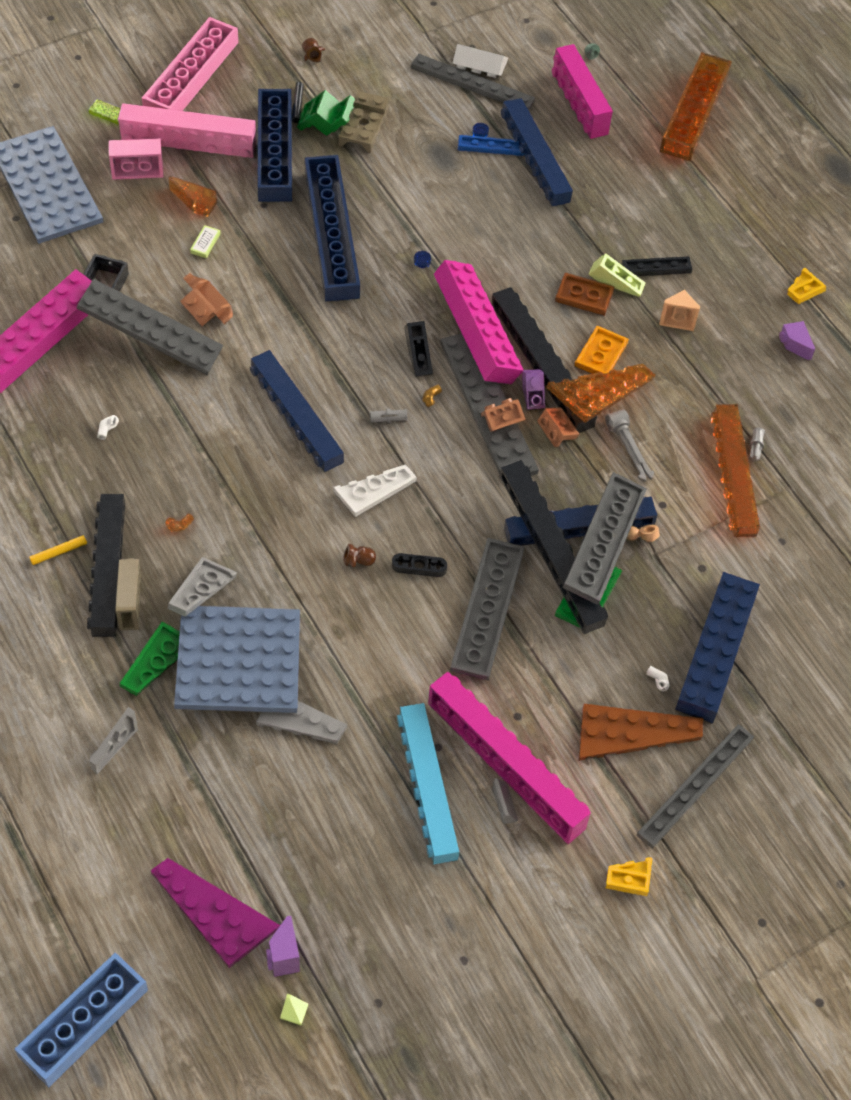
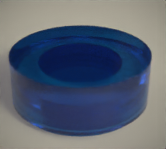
M476 123L473 126V136H488L489 127L486 124Z
M427 251L416 252L414 264L420 268L428 267L431 264L430 253Z

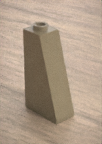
M127 558L119 560L116 615L119 631L139 630V559Z

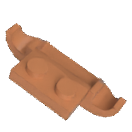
M191 273L183 278L193 290L180 302L202 327L215 315L224 325L232 318L231 305L208 280L195 277Z

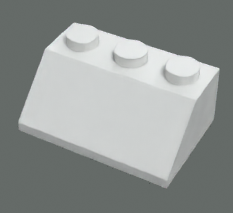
M457 44L453 64H457L456 68L466 70V67L472 68L471 72L481 74V71L487 72V76L496 78L497 75H502L508 57Z

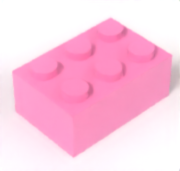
M160 139L109 141L112 180L163 178Z

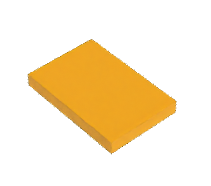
M596 326L575 361L574 366L607 380L627 346L629 339Z

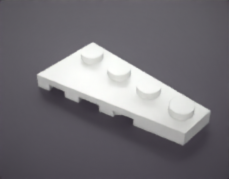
M406 465L383 471V474L377 476L371 475L358 482L355 480L342 487L340 485L334 487V492L351 513L357 517L416 482L417 477Z

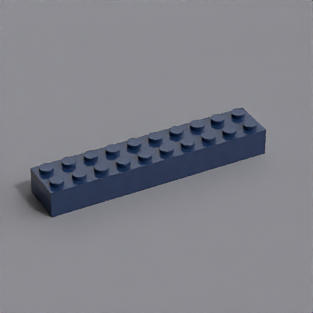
M338 155L304 157L305 177L325 302L360 299V280Z

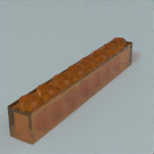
M738 404L716 405L714 412H711V422L715 425L713 434L714 438H717L716 451L720 454L719 467L723 471L721 480L722 483H725L724 497L728 500L727 514H730L731 517L729 522L730 530H733L734 537H756L760 524Z

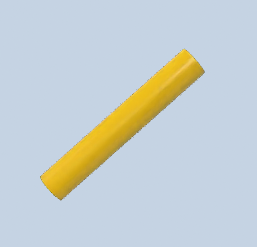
M82 535L29 556L31 564L36 565L86 545V538Z

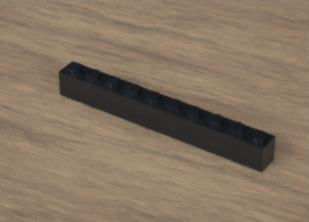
M512 287L493 293L491 305L533 370L540 369L544 372V386L558 408L563 409L579 433L595 427L597 419L595 409L591 408L587 397L581 393L579 385L573 381L569 370L565 369L561 358L555 354L552 344L547 342L544 332L538 328L535 319L528 313L526 305H523L520 301L518 293H515Z
M520 460L501 467L499 477L583 634L604 627L608 619V613L600 603L597 605L562 588L575 559L573 549L570 543L566 542L562 528L557 526L555 515L549 511L545 497L539 493L538 484L532 480L528 466H525L523 461Z

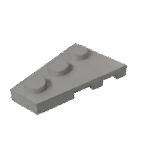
M129 707L126 709L100 747L91 755L89 762L91 770L98 774L137 732L138 726L134 710Z

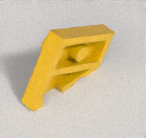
M803 268L801 275L789 287L787 295L797 304H800L825 292L826 285L806 268Z
M648 857L645 861L637 863L630 861L622 865L609 866L605 888L647 896L652 858Z

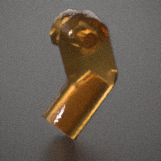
M188 513L180 521L168 518L165 524L170 531H183L194 521V517Z

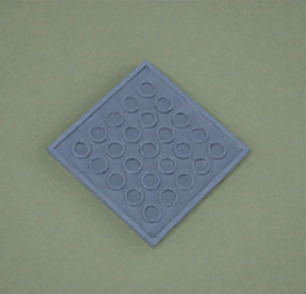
M198 606L187 616L181 615L174 709L297 713L300 610Z

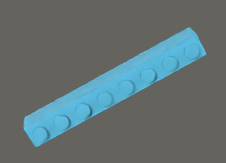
M425 704L400 707V715H397L398 726L403 729V733H401L402 744L407 746V751H405L406 762L410 763L412 768L409 770L411 782L415 781L416 788H413L414 797L420 803V807H418L419 819H423L425 825L422 826L423 837L428 838L429 845H426L428 858L432 857L433 865L458 860L459 848Z

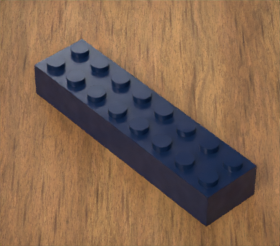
M258 89V202H292L291 89Z
M726 572L722 573L678 699L676 711L696 718H703L704 721L710 723L714 722L760 584Z

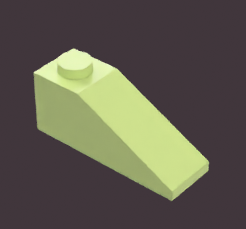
M606 253L593 263L589 275L596 281L615 286L614 289L638 297L645 286L644 281Z

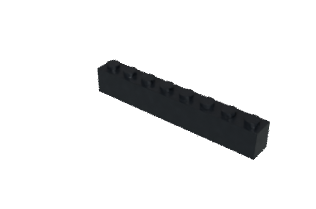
M101 494L100 501H97L96 505L99 517L95 518V528L98 529V534H94V545L97 546L96 550H93L95 567L91 568V577L94 578V583H90V595H93L92 600H89L88 605L91 617L87 618V629H91L92 637H116V597L119 560H122L125 499L124 494Z

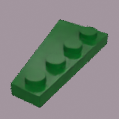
M162 621L121 680L119 686L137 696L178 660L180 631Z

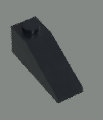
M425 321L407 323L404 326L415 377L431 375L433 370Z

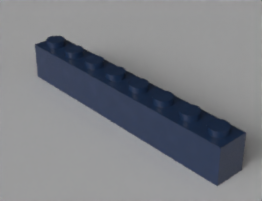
M522 98L504 101L501 117L505 119L507 128L511 130L515 142L519 141V149L521 153H524L526 163L530 165L533 176H536L539 187L543 189L546 199L549 200L551 206L570 203L573 190Z
M268 350L251 358L250 371L252 375L258 378L261 388L266 389L271 402H275L279 413L285 416L288 426L290 428L293 427L296 437L299 441L302 440L307 453H311L314 457L315 464L321 467L324 472L343 464L344 452L272 352Z
M652 496L643 497L632 526L640 528L646 525H655L658 514ZM585 505L579 508H566L559 511L551 510L550 512L554 513L556 524L562 528L564 538H576L585 536L598 505ZM512 516L505 519L504 531L508 543L520 546L535 544L521 516Z

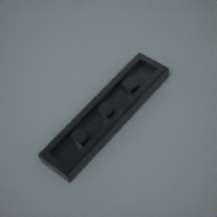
M689 256L622 260L621 263L623 267L636 276L692 273L693 270Z

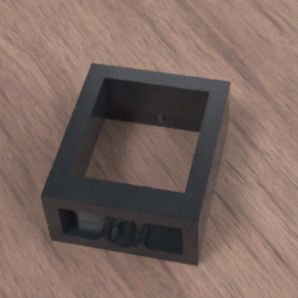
M94 254L83 274L91 281L98 270L118 274L111 288L120 292L129 275L127 262Z

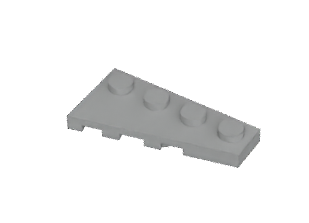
M202 557L170 600L167 609L182 616H187L235 579L237 572Z
M298 701L297 713L262 712L256 721L257 726L263 727L265 725L273 727L274 730H286L300 736L301 734L312 736L313 739L338 744L347 729V724Z

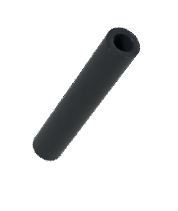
M297 82L295 86L292 122L298 123L300 120L304 88L302 82Z

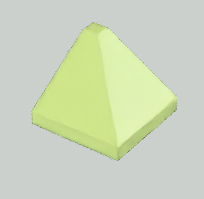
M287 994L280 1019L302 1025L308 1003Z

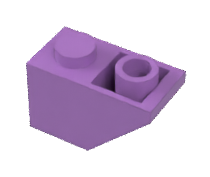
M540 369L524 370L522 372V385L527 410L545 408L544 372Z

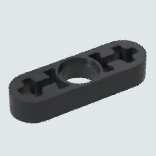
M398 553L392 558V569L398 573L442 577L447 572V562L440 557ZM416 562H422L425 566L419 569L416 568L414 564ZM437 565H441L440 570L436 568Z

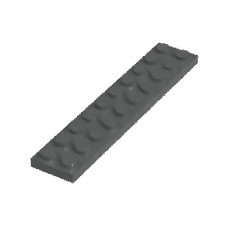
M462 333L441 338L440 344L499 474L501 467L520 460L523 461L525 466H528L531 476L538 474L539 469L518 424L516 423L490 432L485 416H481V413L485 410L484 407L491 404L499 406L502 405V401L506 400L499 383L484 381Z

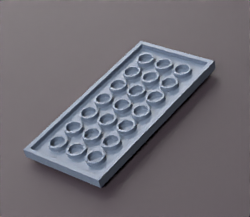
M54 126L0 142V170L38 244L103 223L100 211Z

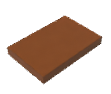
M565 273L555 297V302L605 316L615 286Z

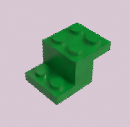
M324 90L304 105L297 128L302 131L306 127L309 128L313 125L325 136L336 132L340 126H345L349 122V115L354 108L355 98L349 95L339 102L329 92Z

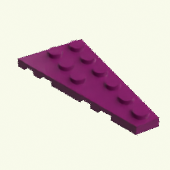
M169 858L151 870L154 878L228 968L232 967L267 940L280 927L276 922Z

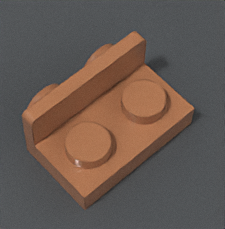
M509 398L502 401V405L495 406V404L484 407L485 410L481 413V416H485L490 432L526 420L518 399L512 401Z
M547 408L537 420L554 447H558L563 440L577 439L579 436V432L562 408Z

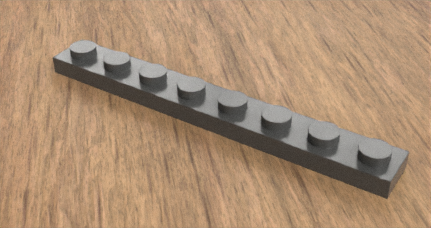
M419 53L411 63V68L502 103L522 98L527 109L530 110L535 102V97Z
M738 724L637 832L636 836L653 849L752 742L754 736Z

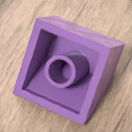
M287 916L270 939V949L266 950L268 970H273L274 977L300 972L299 953L292 917Z

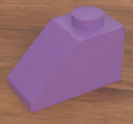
M804 321L784 324L779 338L783 342L785 349L807 360H811L815 347Z

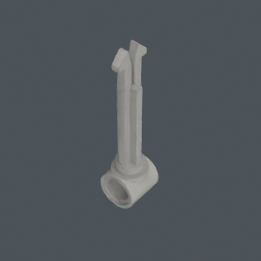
M622 409L606 414V425L611 432L614 431L620 436L640 474L638 479L646 482V474L652 480L654 471L649 470L629 432L630 420L627 412Z

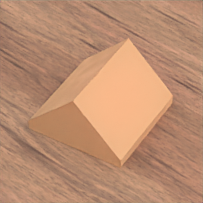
M683 290L665 300L659 325L694 331L700 306Z

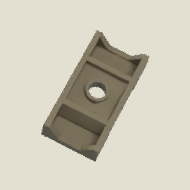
M357 91L353 104L354 108L349 115V122L343 126L339 135V146L342 147L347 142L362 145L367 153H371L389 108V98Z

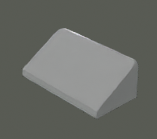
M495 778L492 789L502 822L504 824L517 822L518 817L508 785L502 780Z

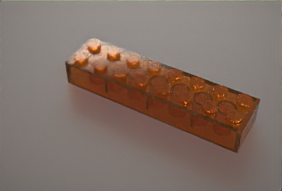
M701 52L662 137L659 152L691 162L729 76L732 61Z

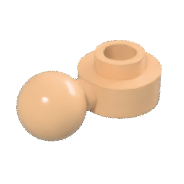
M646 525L638 529L635 526H631L626 539L634 541L641 537L646 542H653L660 536L659 527L656 525Z

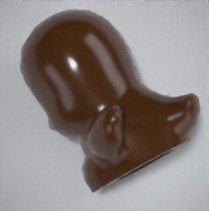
M308 38L302 43V49L306 53L304 56L305 62L309 59L312 62L319 63L322 56L321 51H324L325 48L319 46L314 38Z
M348 544L344 552L343 561L346 566L351 564L353 568L356 566V563L371 566L376 561V553L370 547L359 546L356 548L352 544Z

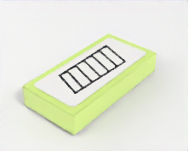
M204 225L190 249L191 254L207 259L220 236V230Z

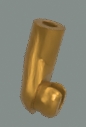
M437 384L424 392L422 401L425 402L426 407L435 404L434 396L442 392L440 385Z

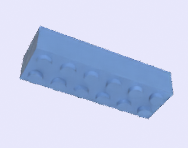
M114 953L15 1048L18 1058L49 1088L148 991L146 981L118 954Z

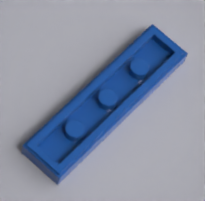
M459 135V151L524 155L519 149V141Z

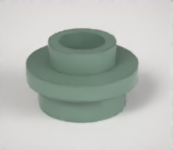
M592 43L588 44L584 50L585 56L590 60L595 59L600 52L599 46Z

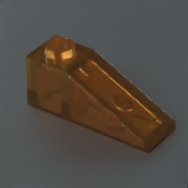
M169 176L170 190L193 212L209 217L217 204L216 191Z

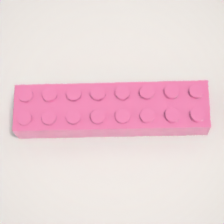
M209 17L142 97L143 106L183 111L238 44V28Z
M123 103L118 117L121 140L160 139L161 147L249 158L254 157L257 143L255 120Z

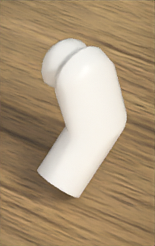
M112 415L100 422L97 434L98 439L105 440L107 432L117 426L119 422L117 416Z
M650 666L646 675L655 679L657 688L660 691L668 690L670 684L667 674Z

